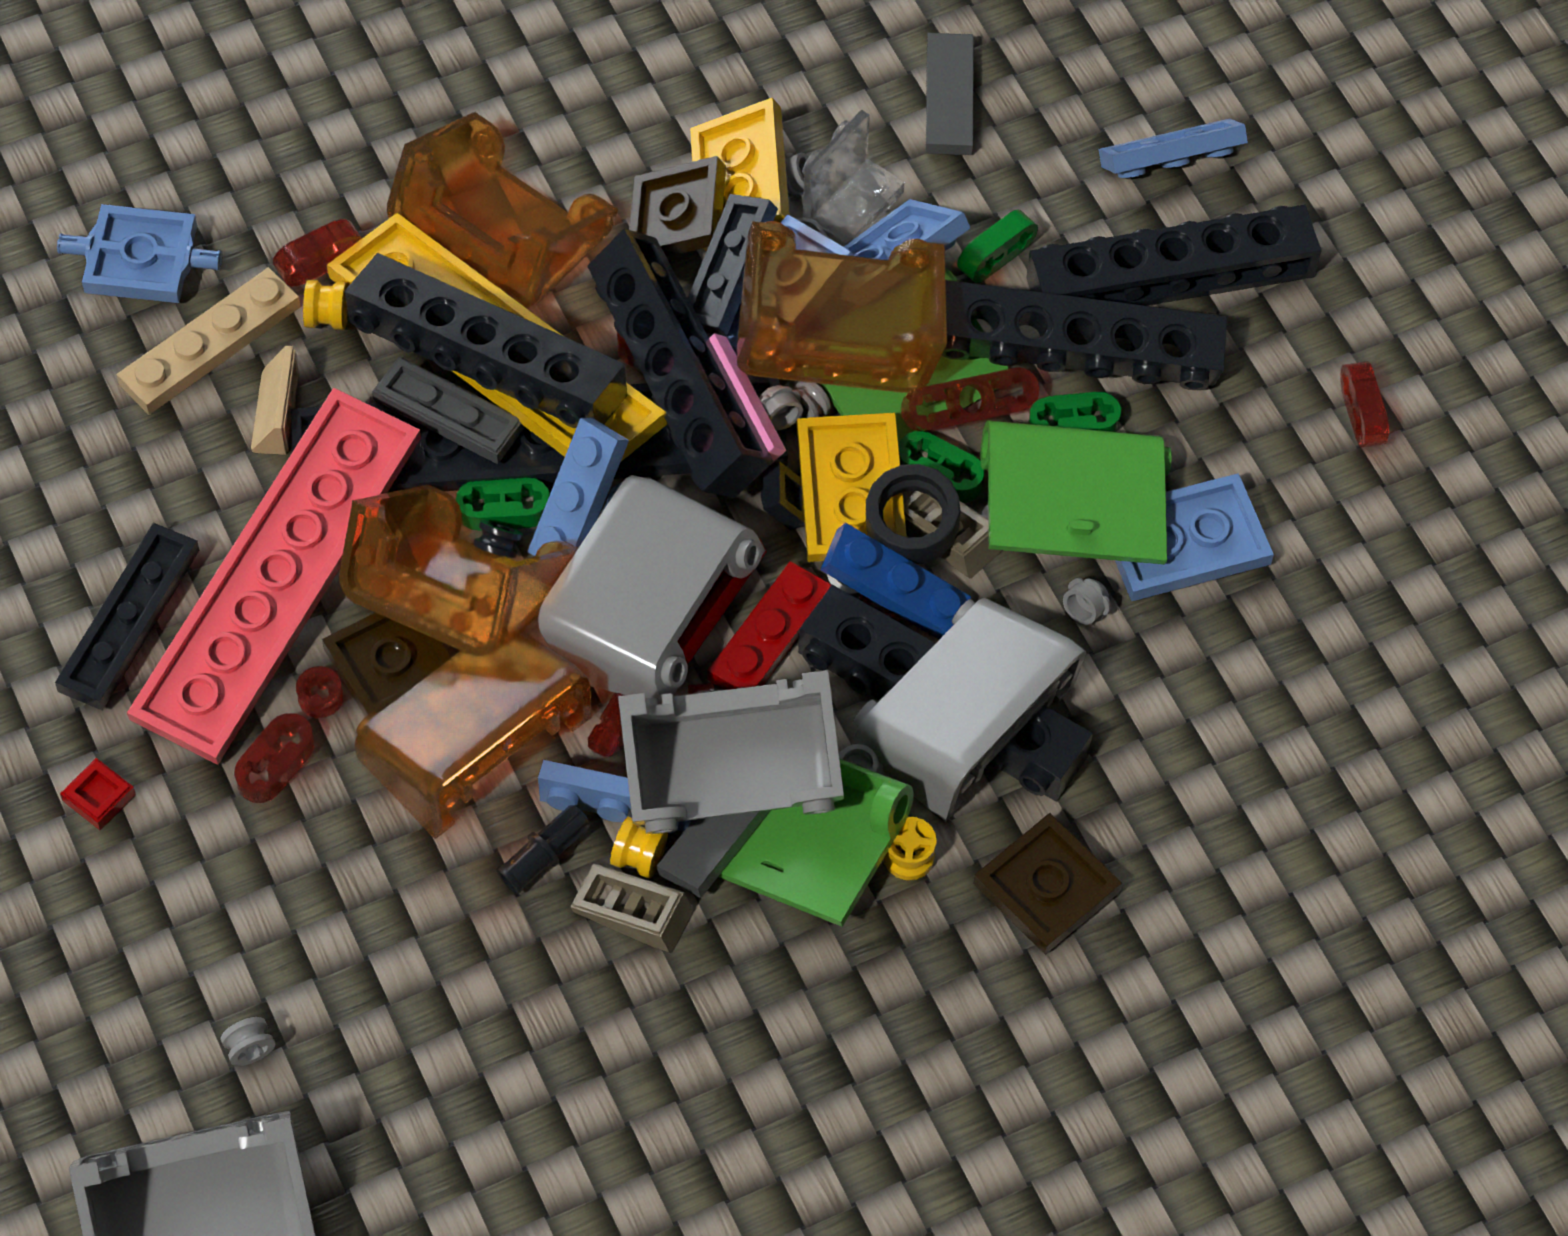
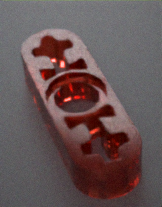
M1016 367L925 386L907 393L901 404V415L908 427L915 431L926 432L1020 412L1031 408L1039 397V383L1031 371ZM1013 382L1017 385L1022 384L1024 393L1019 394L1017 399L1015 396L995 399V389L1011 386ZM966 386L976 388L981 395V406L973 414L966 412L960 405L959 396L962 389ZM924 397L926 403L946 400L947 410L930 413L927 419L926 415H918L916 406L923 404Z

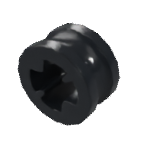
M480 520L479 528L482 529V535L474 539L473 545L495 555L516 558L517 550L514 549V544L516 541L522 540L523 533L503 524Z

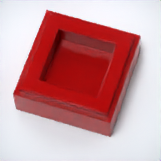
M95 758L60 795L65 804L97 829L101 830L136 793L130 783Z

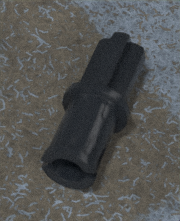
M570 805L538 834L531 832L528 835L529 842L507 862L496 869L500 879L510 890L519 894L549 864L556 866L560 862L558 856L590 828L587 816L575 805Z

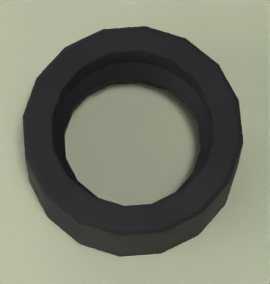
M921 464L900 465L884 472L872 484L866 499V531L869 537L915 564H925L939 558L953 545L960 526V501L952 482L941 472ZM912 491L930 495L938 501L942 508V520L939 527L934 532L923 537L907 538L895 534L887 527L883 518L884 507L891 497L902 492Z

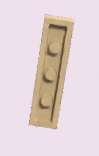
M268 267L117 373L119 386L150 415L299 309V296Z

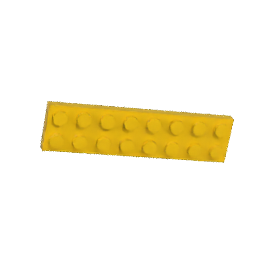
M398 213L394 214L327 264L329 278L335 283L337 281L347 282L349 286L373 257L379 253L560 334ZM452 371L498 407L517 417L523 426L565 457L576 428L565 425L558 418L539 409L527 408L515 398L495 389H486L475 380ZM626 383L627 397L605 423V426L629 440L621 461L667 425L665 419L666 411L628 383Z

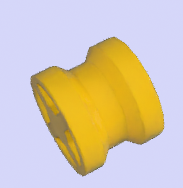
M307 280L303 301L305 328H316L319 324H329L334 330L345 329L348 309L344 291L348 287L347 282L337 281L332 286H324L318 280Z
M627 816L616 836L611 852L610 864L619 868L629 865L636 868L639 875L651 879L664 854L668 832L646 834L645 827L635 825L632 817Z
M914 816L906 819V822L884 857V864L891 874L903 880H917L925 876L932 869L937 845L936 833L932 826L925 820Z

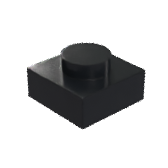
M780 461L771 464L763 471V489L761 490L763 510L790 530L805 526L801 477Z

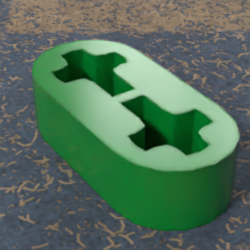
M1019 209L1008 213L964 248L958 258L957 267L975 283L986 280L1021 254L1033 242L1038 232V225Z
M1105 392L1047 396L1040 398L1032 405L1028 424L1049 426L1047 420H1043V418L1050 415L1054 422H1058V425L1055 427L1117 432L1121 417V406L1116 398ZM1100 411L1101 416L1106 418L1104 422H1097L1096 417L1091 415V412Z
M913 431L906 434L900 440L898 445L900 465L921 464L937 469L952 482L959 495V501L962 503L972 501L980 495L983 488L984 470L981 467V461L974 455L925 431ZM921 450L928 453L927 458L921 457L918 461L911 459V454L917 455ZM963 472L970 475V480L963 479L961 483L953 481L954 476L959 477Z
M535 478L467 482L461 486L456 494L457 516L463 526L471 530L482 531L479 528L480 520L496 522L514 529L532 528L538 526L550 495L546 485ZM523 497H533V508H523ZM483 499V511H473L474 500Z

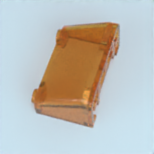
M476 112L405 143L387 202L388 218L396 213L400 214L527 309L538 304L612 230L619 209L595 194H584L573 201L569 212H567L502 168L501 164L505 153L503 136L497 127Z
M752 221L747 235L737 341V366L741 371L758 377L898 393L915 392L926 387L947 344L944 244L928 243L921 239H909L895 247L888 260L797 250L795 233L782 223L775 221Z
M427 484L352 500L339 571V582L343 593L353 603L468 654L484 657L501 652L539 617L540 607L579 547L565 541L555 540L543 544L537 550L535 557L521 561H514L505 556L495 555L479 549L473 543L459 538L462 513L455 498L447 492Z
M505 621L497 624L493 622L486 625L477 634L474 642L380 713L373 712L366 716L356 729V757L434 839H437L455 825V819L449 814V811L459 798L467 803L474 797L473 784L544 729L553 736L560 730V722H563L574 732L592 718L590 680L574 663L512 623Z

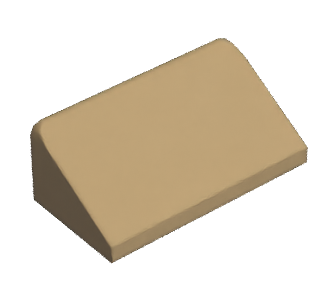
M285 346L266 365L262 372L251 450L254 453L286 455V452L289 451L292 430L291 409L295 408L299 380L297 356L293 346Z

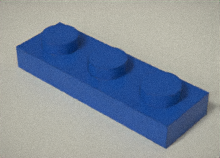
M847 523L837 529L820 569L939 640L954 625L952 619L959 608L967 600L971 599L970 595Z

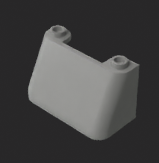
M632 475L621 483L544 599L538 617L540 632L570 681L623 695L645 693V699L658 698V704H663L661 694L672 693L674 695L678 687L684 683L688 672V665L683 650L677 641L719 575L724 570L728 576L737 578L748 576L758 566L765 549L752 529L655 480Z
M981 598L976 603L971 599L967 600L952 619L954 625L878 703L873 699L867 702L853 721L858 728L852 745L862 744L871 748L875 752L878 762L883 765V771L892 779L911 785L914 797L944 822L963 803L958 798L959 791L963 793L971 783L975 785L981 779L984 768L1044 705L1049 707L1053 700L1059 703L1074 687L1086 655V651L1070 638L987 598Z
M828 670L802 673V679L793 681L792 688H788L787 679L776 680L777 684L674 697L672 693L661 694L663 704H658V698L645 699V693L618 696L633 823L635 825H645L646 834H659L676 831L677 822L801 806L804 815L835 811L834 802L844 799Z
M290 1111L268 1114L105 1151L76 1159L69 1166L83 1236H316Z

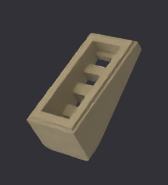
M915 491L903 502L905 525L918 537H923L937 529L936 526L942 520V508L938 501L930 495ZM960 501V526L958 532L963 528L965 531L955 539L953 545L941 557L968 578H973L1001 550L989 549L988 519ZM933 503L937 505L925 518L919 516Z
M594 863L570 907L576 914L669 953L674 951L692 915V907L684 892ZM606 884L611 886L612 889L603 906L597 905L596 903ZM626 893L630 894L622 912H618L617 909ZM645 901L650 903L643 918H637Z

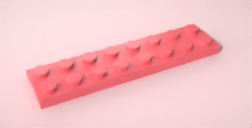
M336 388L332 389L127 711L130 721L217 765L220 763L421 439L420 429Z

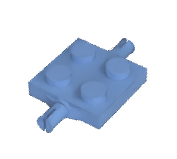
M101 204L97 223L87 237L60 233L57 241L58 254H74L86 257L87 263L82 285L84 293L179 303L184 280L192 267L220 271V265L222 264V251L194 249L193 242L197 221L195 214Z

